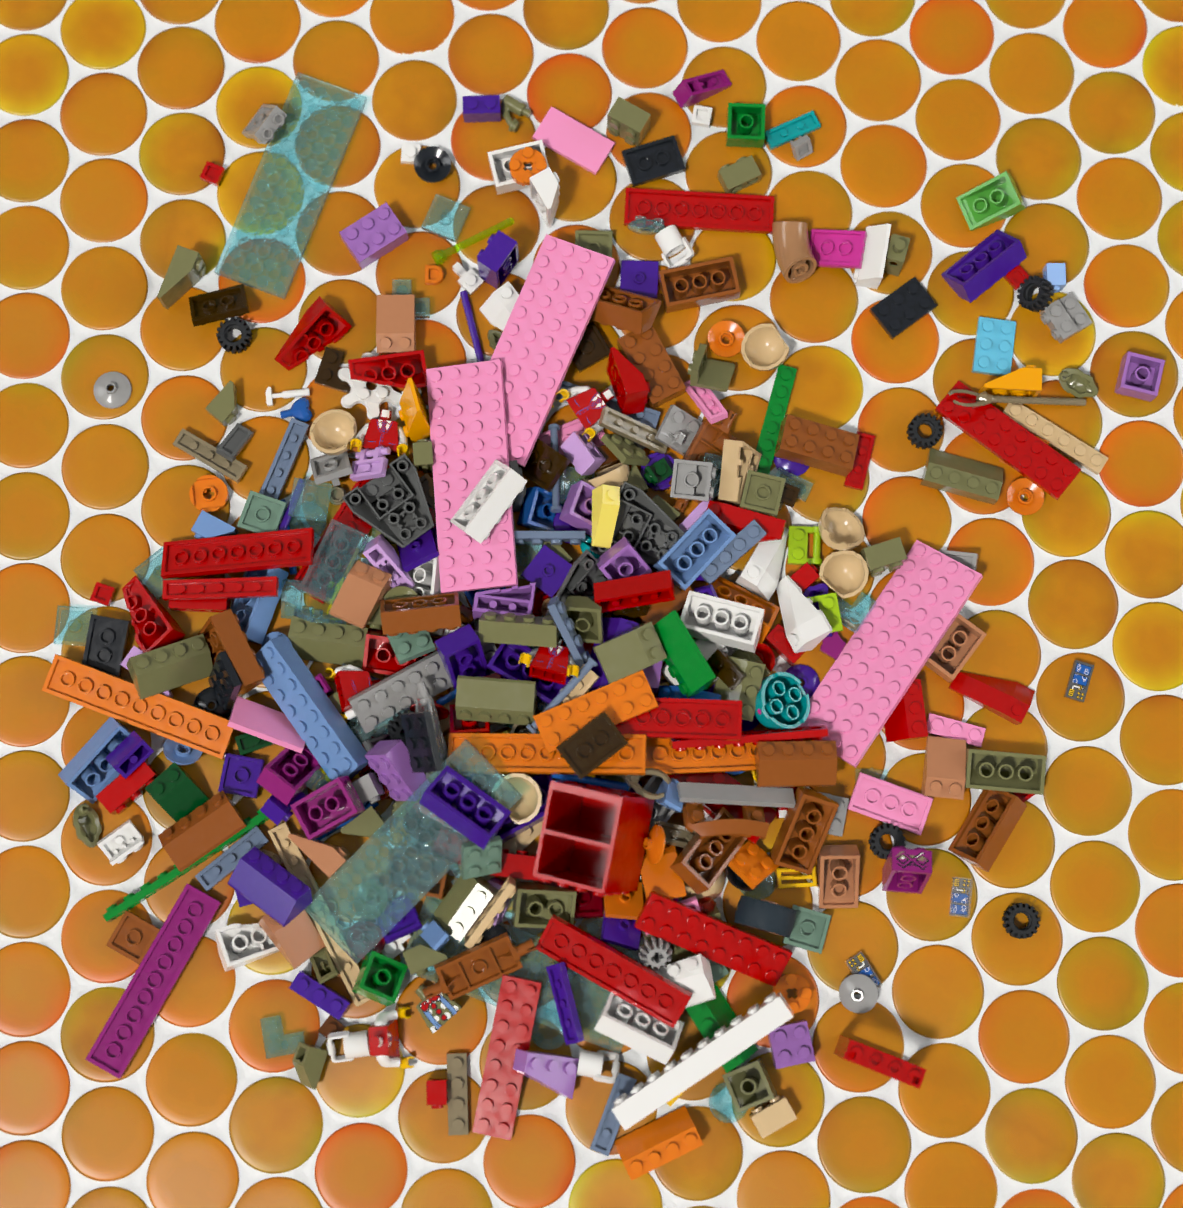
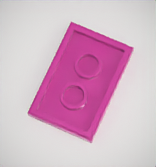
M811 229L809 244L817 261V267L861 269L867 232Z

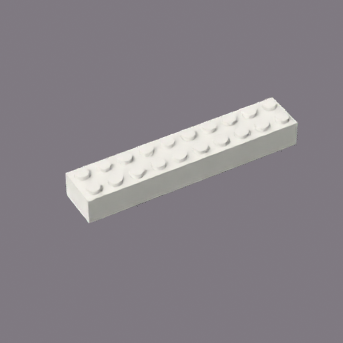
M772 992L764 998L763 1004L759 1006L756 1003L748 1009V1014L745 1016L740 1014L731 1020L729 1027L726 1028L724 1025L715 1031L714 1037L711 1039L706 1037L698 1043L699 1045H697L698 1048L695 1050L690 1048L681 1054L680 1060L676 1061L673 1059L667 1063L664 1071L660 1073L657 1070L649 1076L646 1083L643 1084L641 1081L632 1087L630 1094L623 1093L617 1097L616 1101L613 1102L615 1105L612 1108V1112L624 1130H627L793 1018L794 1012L781 992L778 994Z

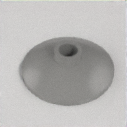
M107 372L96 380L93 392L95 399L100 405L105 408L115 409L127 403L131 396L132 388L130 381L123 374ZM109 386H114L112 391H108Z
M852 974L841 983L839 998L843 1006L849 1011L865 1013L870 1011L877 1003L878 988L870 977L863 974ZM859 992L861 998H856L854 993Z

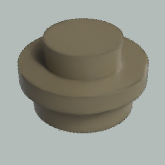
M335 486L329 490L328 499L334 505H341L344 502L342 497L347 493L344 488Z

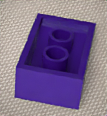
M470 624L434 641L454 690L457 688L458 675L473 677L490 675L480 639Z

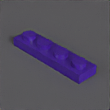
M565 962L547 966L546 969L566 1045L585 1041Z

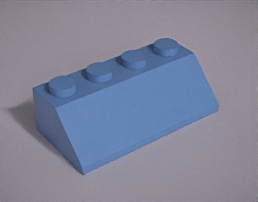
M707 509L652 567L658 572L670 570L674 585L685 591L736 537V534L710 509Z
M280 568L244 572L243 577L277 576L279 578L278 597L234 598L230 609L233 614L237 615L239 626L246 633L248 641L262 645L275 608L280 600L283 587L286 584L288 572Z
M110 717L58 774L67 786L94 804L97 800L96 795L120 775L105 757L132 732L115 718Z

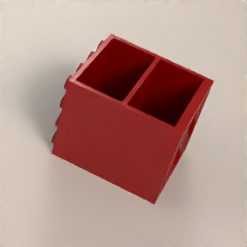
M550 781L533 876L539 877L541 882H557V886L569 888V886H573L576 891H593V895L605 897V895L613 896V894L622 895V893L630 894L631 891H637L645 853L643 843L644 839L648 837L654 800L625 790L574 781Z

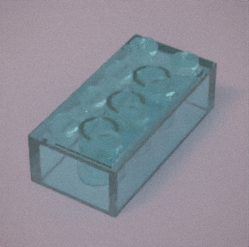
M332 519L313 557V565L309 566L301 582L300 591L332 606L349 571L357 560H360L369 541L368 535Z

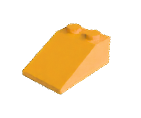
M1027 365L985 383L978 393L986 391L994 396L1036 397L1042 391V368H1036L1037 366Z
M412 377L408 378L399 402L401 410L398 412L401 421H405L406 426H403L405 436L410 437L412 443L417 440L431 437L430 421L425 402Z

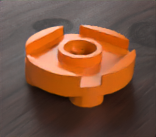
M525 147L512 156L509 163L512 179L519 185H530L529 178L547 168L546 160L539 151L531 147ZM525 164H532V166H531L532 170L530 171L529 169H527V170L525 171V170H524V168H525L524 165H525Z
M204 475L199 477L191 486L189 496L192 504L199 511L203 510L210 514L226 507L229 491L226 484L218 477ZM209 489L214 493L211 499H208L206 496L204 497V494Z
M798 974L782 975L777 985L772 986V992H775V994L781 992L794 1013L803 1011L810 1003L812 996L810 985L805 978ZM795 988L796 997L788 998L787 989L792 990Z

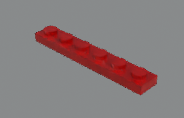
M277 576L163 580L162 599L166 601L278 597L279 578Z

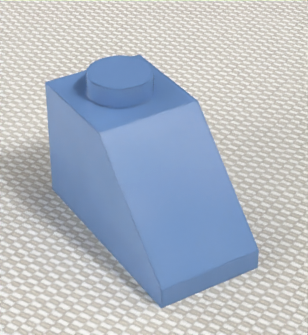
M203 510L191 529L196 539L237 535L239 532L235 527Z
M671 778V782L667 784L663 779L655 794L664 793V797L654 801L668 809L681 812L683 802H679L677 789L679 781Z
M435 920L432 922L427 921L421 928L423 932L420 936L435 951H440L452 938Z

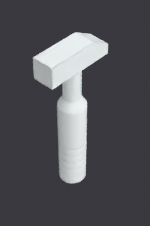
M267 387L265 392L267 406H273V398L285 399L310 396V389L289 390L272 394V388Z

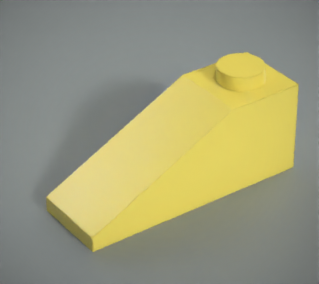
M602 484L592 490V546L611 548L620 507V487Z

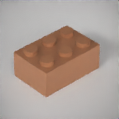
M958 614L925 663V666L950 683L955 679L987 634Z

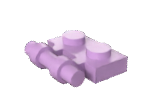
M379 446L372 450L366 448L362 449L361 452H356L355 457L359 460L352 462L353 474H350V479L352 481H361L385 477L388 459L385 455L391 454L390 447L384 448Z

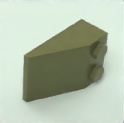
M177 245L157 295L164 308L169 309L199 282L201 276H204L206 264L199 252Z
M652 622L642 623L593 647L609 684L667 658Z
M516 881L517 890L513 898L511 918L514 927L546 928L553 914L573 925L577 891L535 882Z

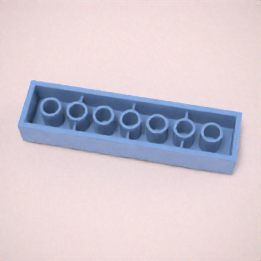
M285 635L270 639L256 653V660L265 672V678L262 683L329 779L333 781L338 777L348 775L351 780L368 765V760L364 756L367 753Z

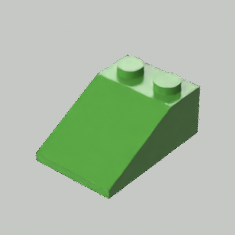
M1007 171L956 198L970 231L1006 219L1026 209L1013 177Z

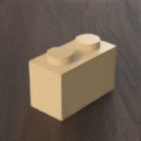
M777 1095L769 1100L770 1103L764 1107L759 1105L751 1110L752 1114L749 1116L762 1138L767 1137L797 1119L785 1096L780 1097Z

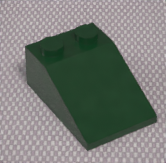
M175 762L145 787L153 799L176 822L210 800L181 765Z

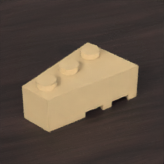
M724 439L718 500L736 507H740L748 470L757 472L762 455L744 441Z

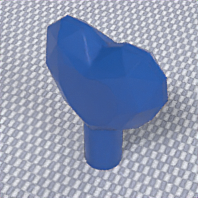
M299 398L293 403L291 409L280 411L281 418L293 416L296 420L302 422L309 421L312 418V412L309 410V400Z

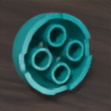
M777 672L762 679L761 687L756 697L754 714L758 721L766 728L775 730L794 729L806 721L810 711V698L800 685L801 681L794 675L787 672Z

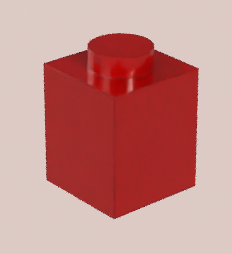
M807 562L790 578L802 589L803 593L820 576L818 575V569L813 564L809 565Z
M447 1078L426 1080L427 1105H431L432 1109L443 1108V1105L448 1103Z

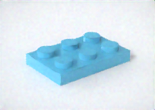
M986 317L978 318L972 373L1000 377L1011 373L1016 330L1015 321Z

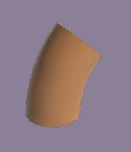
M796 221L773 222L772 238L774 252L785 280L792 284L806 280L814 273L817 267V261L809 244L808 223Z

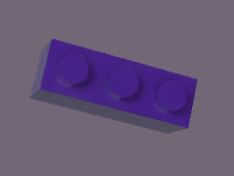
M304 970L299 971L289 987L338 1020L343 1018L352 1001L324 983L319 984L316 978Z

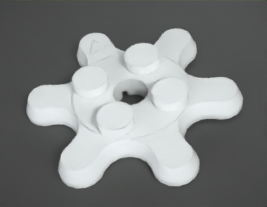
M366 352L361 356V358L373 357L374 355L370 352ZM342 367L338 371V377L350 385V392L341 398V405L344 408L349 409L356 404H363L367 409V417L371 420L380 418V406L382 403L389 402L395 406L400 405L399 402L402 394L393 390L392 386L376 384L375 390H369L366 387L367 382L351 379L349 368Z

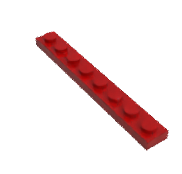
M824 725L785 730H756L741 732V741L669 739L671 748L675 749V751H686L687 748L695 747V750H704L706 746L725 748L729 744H733L735 747L745 746V743L757 745V742L803 741V738L822 740V737H828V729Z

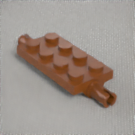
M727 409L728 418L721 420L720 423L710 424L707 419H704L682 460L711 462L713 467H716L717 476L722 465L724 439L737 440V438L731 435L730 427L738 415L736 413L733 414L732 410ZM678 498L673 508L677 509L680 513H684L690 499ZM693 500V501H695V502L698 503V504H700V503L702 502V501Z
M505 932L434 965L439 977L438 982L422 988L424 996H426V1000L444 993L448 995L451 1001L495 981L503 975H508L523 968L520 961L521 956L537 949L532 938L517 946L513 945L508 933Z

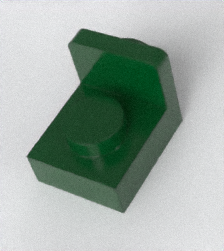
M662 458L651 466H646L643 475L649 484L652 483L655 487L671 477L673 471L666 460Z

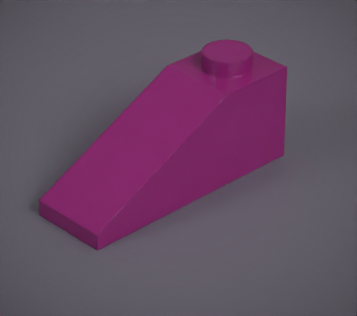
M722 69L682 80L672 94L679 106L684 108L695 105L731 87L732 83Z

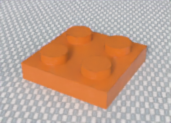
M750 841L740 847L728 864L752 890L779 867V865L774 864L771 857L757 843L752 844Z

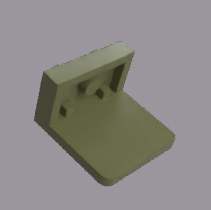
M700 343L698 350H694L693 364L690 363L688 367L690 386L722 392L728 391L735 370V364L707 359V345Z

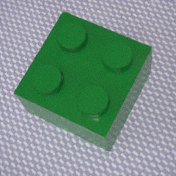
M728 103L726 147L763 148L765 140V104Z
M372 950L365 955L352 992L385 1006H390L396 1001L408 966Z

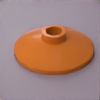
M720 321L709 330L707 341L710 349L716 355L732 357L741 351V344L745 334L742 328L735 322ZM727 338L729 343L725 344L722 340Z
M1027 478L1015 480L1008 487L1006 493L1009 507L1020 515L1036 513L1042 507L1045 498L1044 491ZM1021 495H1025L1027 500L1022 501Z
M654 825L643 843L647 859L653 865L660 862L665 849V832L661 825Z

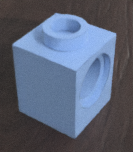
M1046 263L1042 269L1043 279L1051 283V286L1054 288L1051 290L1052 292L1058 293L1066 286L1065 263Z

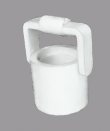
M670 225L655 235L654 238L663 252L661 256L669 269L684 266L694 256V251L685 237L682 238L675 225ZM686 247L689 254L683 256L672 265L668 257L679 253Z
M368 1030L356 1032L341 1031L328 1034L326 1046L328 1055L331 1056L333 1063L352 1061L354 1058L370 1056ZM343 1038L345 1055L336 1056L335 1045L332 1040Z
M580 1049L576 1075L591 1077L598 1082L613 1084L620 1071L619 1055L615 1052L603 1050L594 1052ZM604 1057L614 1059L611 1071L612 1077L601 1075Z

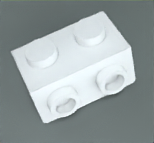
M129 819L98 841L97 845L113 866L116 863H122L131 852L140 850L144 844V836Z

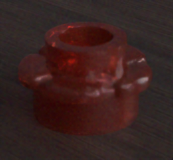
M705 896L698 900L700 911L705 914L712 912L716 906V902L713 901L711 896Z

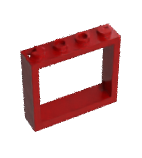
M840 1035L834 1051L835 1055L918 1089H920L926 1073V1069L842 1035Z

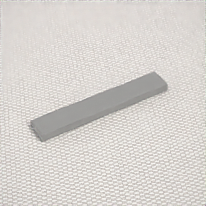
M678 782L677 785L679 802L794 808L796 805L793 788Z

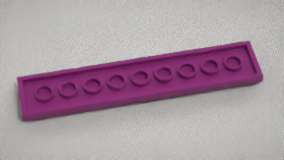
M186 884L85 1060L119 1079L122 1078L222 902L194 886Z

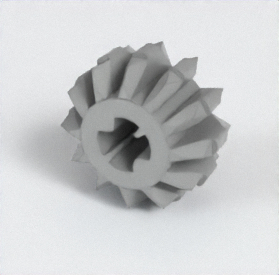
M653 936L651 941L644 940L645 945H640V953L638 954L642 960V965L648 966L651 970L656 967L658 971L662 965L667 968L666 962L672 960L671 954L673 953L672 948L669 947V942L664 941L663 938L655 940Z

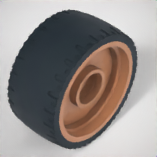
M741 895L734 922L789 938L794 927L796 910L780 906L772 901Z

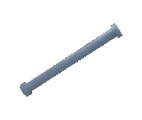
M550 424L548 425V430L550 431L551 447L559 452L558 431L560 430V425ZM559 479L552 488V513H560L562 511V506H560Z
M589 656L587 663L579 670L578 678L574 676L542 712L558 706L598 663ZM534 720L526 727L533 734H536L538 727Z

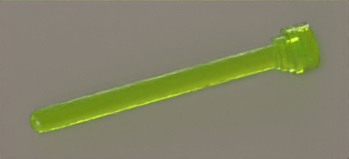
M508 218L444 251L437 249L431 252L432 258L436 265L439 266L445 263L444 261L447 260V257L497 233L498 230L501 231L513 225L514 220Z

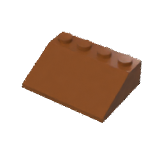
M231 609L209 617L198 635L203 634L210 649L213 666L218 653L226 651L242 684L237 696L242 697L264 680V669L258 664L256 653L253 648H250L247 642V635L241 630L239 619L236 614H233Z

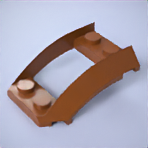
M719 783V784H727V785H739V784ZM683 802L682 810L685 828L690 832L695 831L698 833L700 839L721 835L751 837L753 835L759 836L760 839L764 840L770 823L765 822L763 806L741 805L744 819H720L705 822L703 803Z

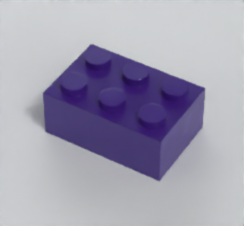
M500 230L490 236L485 250L481 249L477 255L479 277L496 289L502 286L519 261L518 242Z

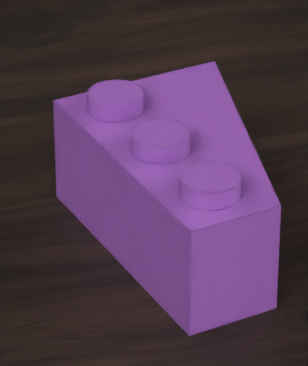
M536 582L525 586H512V588L500 590L499 588L476 592L472 610L473 619L479 620L482 613L488 611L496 612V614L533 615Z
M516 1049L513 1069L557 1094L572 1099L579 1059L567 1055Z

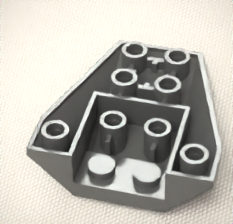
M405 453L389 464L385 477L374 478L361 488L357 486L342 497L353 514L401 548H405L434 527L417 470Z
M624 481L620 486V507L611 547L625 536L648 564L654 565L684 532L642 489ZM592 544L590 547V551L600 556L608 550V548L594 547Z
M587 549L573 563L556 595L560 602L565 603L569 595L589 597L594 601L593 583L609 581L598 568V561ZM549 609L545 616H552ZM613 611L602 613V617H605Z

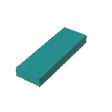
M812 110L765 131V140L770 150L789 143L791 140L798 139V136L803 137L820 129L821 125Z

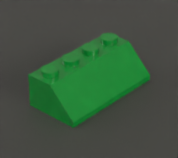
M674 610L653 626L667 656L662 661L667 663L670 675L676 678L679 683L678 687L681 693L689 699L707 689L716 676L676 610Z
M714 983L716 999L685 1008L703 1038L709 1037L711 1039L714 1037L716 1030L724 1025L726 1028L729 1027L731 1020L737 1017L716 983ZM751 1045L723 1064L724 1071L728 1073L747 1060L758 1050L756 1045Z

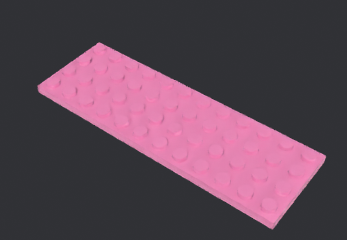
M547 234L490 359H500L502 361L509 461L517 460V464L523 467L527 464L557 396L556 393L561 387L616 262L614 258Z
M498 359L426 369L430 436L433 447L434 466L432 467L441 593L517 586L518 577L512 505L506 509L500 522L492 528L488 538L481 544L450 522L496 459L509 467L502 361Z
M916 540L906 555L907 559L903 566L896 570L811 696L809 715L806 721L798 726L824 725L828 729V737H822V740L814 741H836L837 757L855 768L983 578L982 574Z

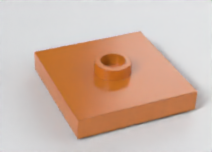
M639 882L638 890L631 891L630 894L605 895V917L636 920L644 905L642 882Z

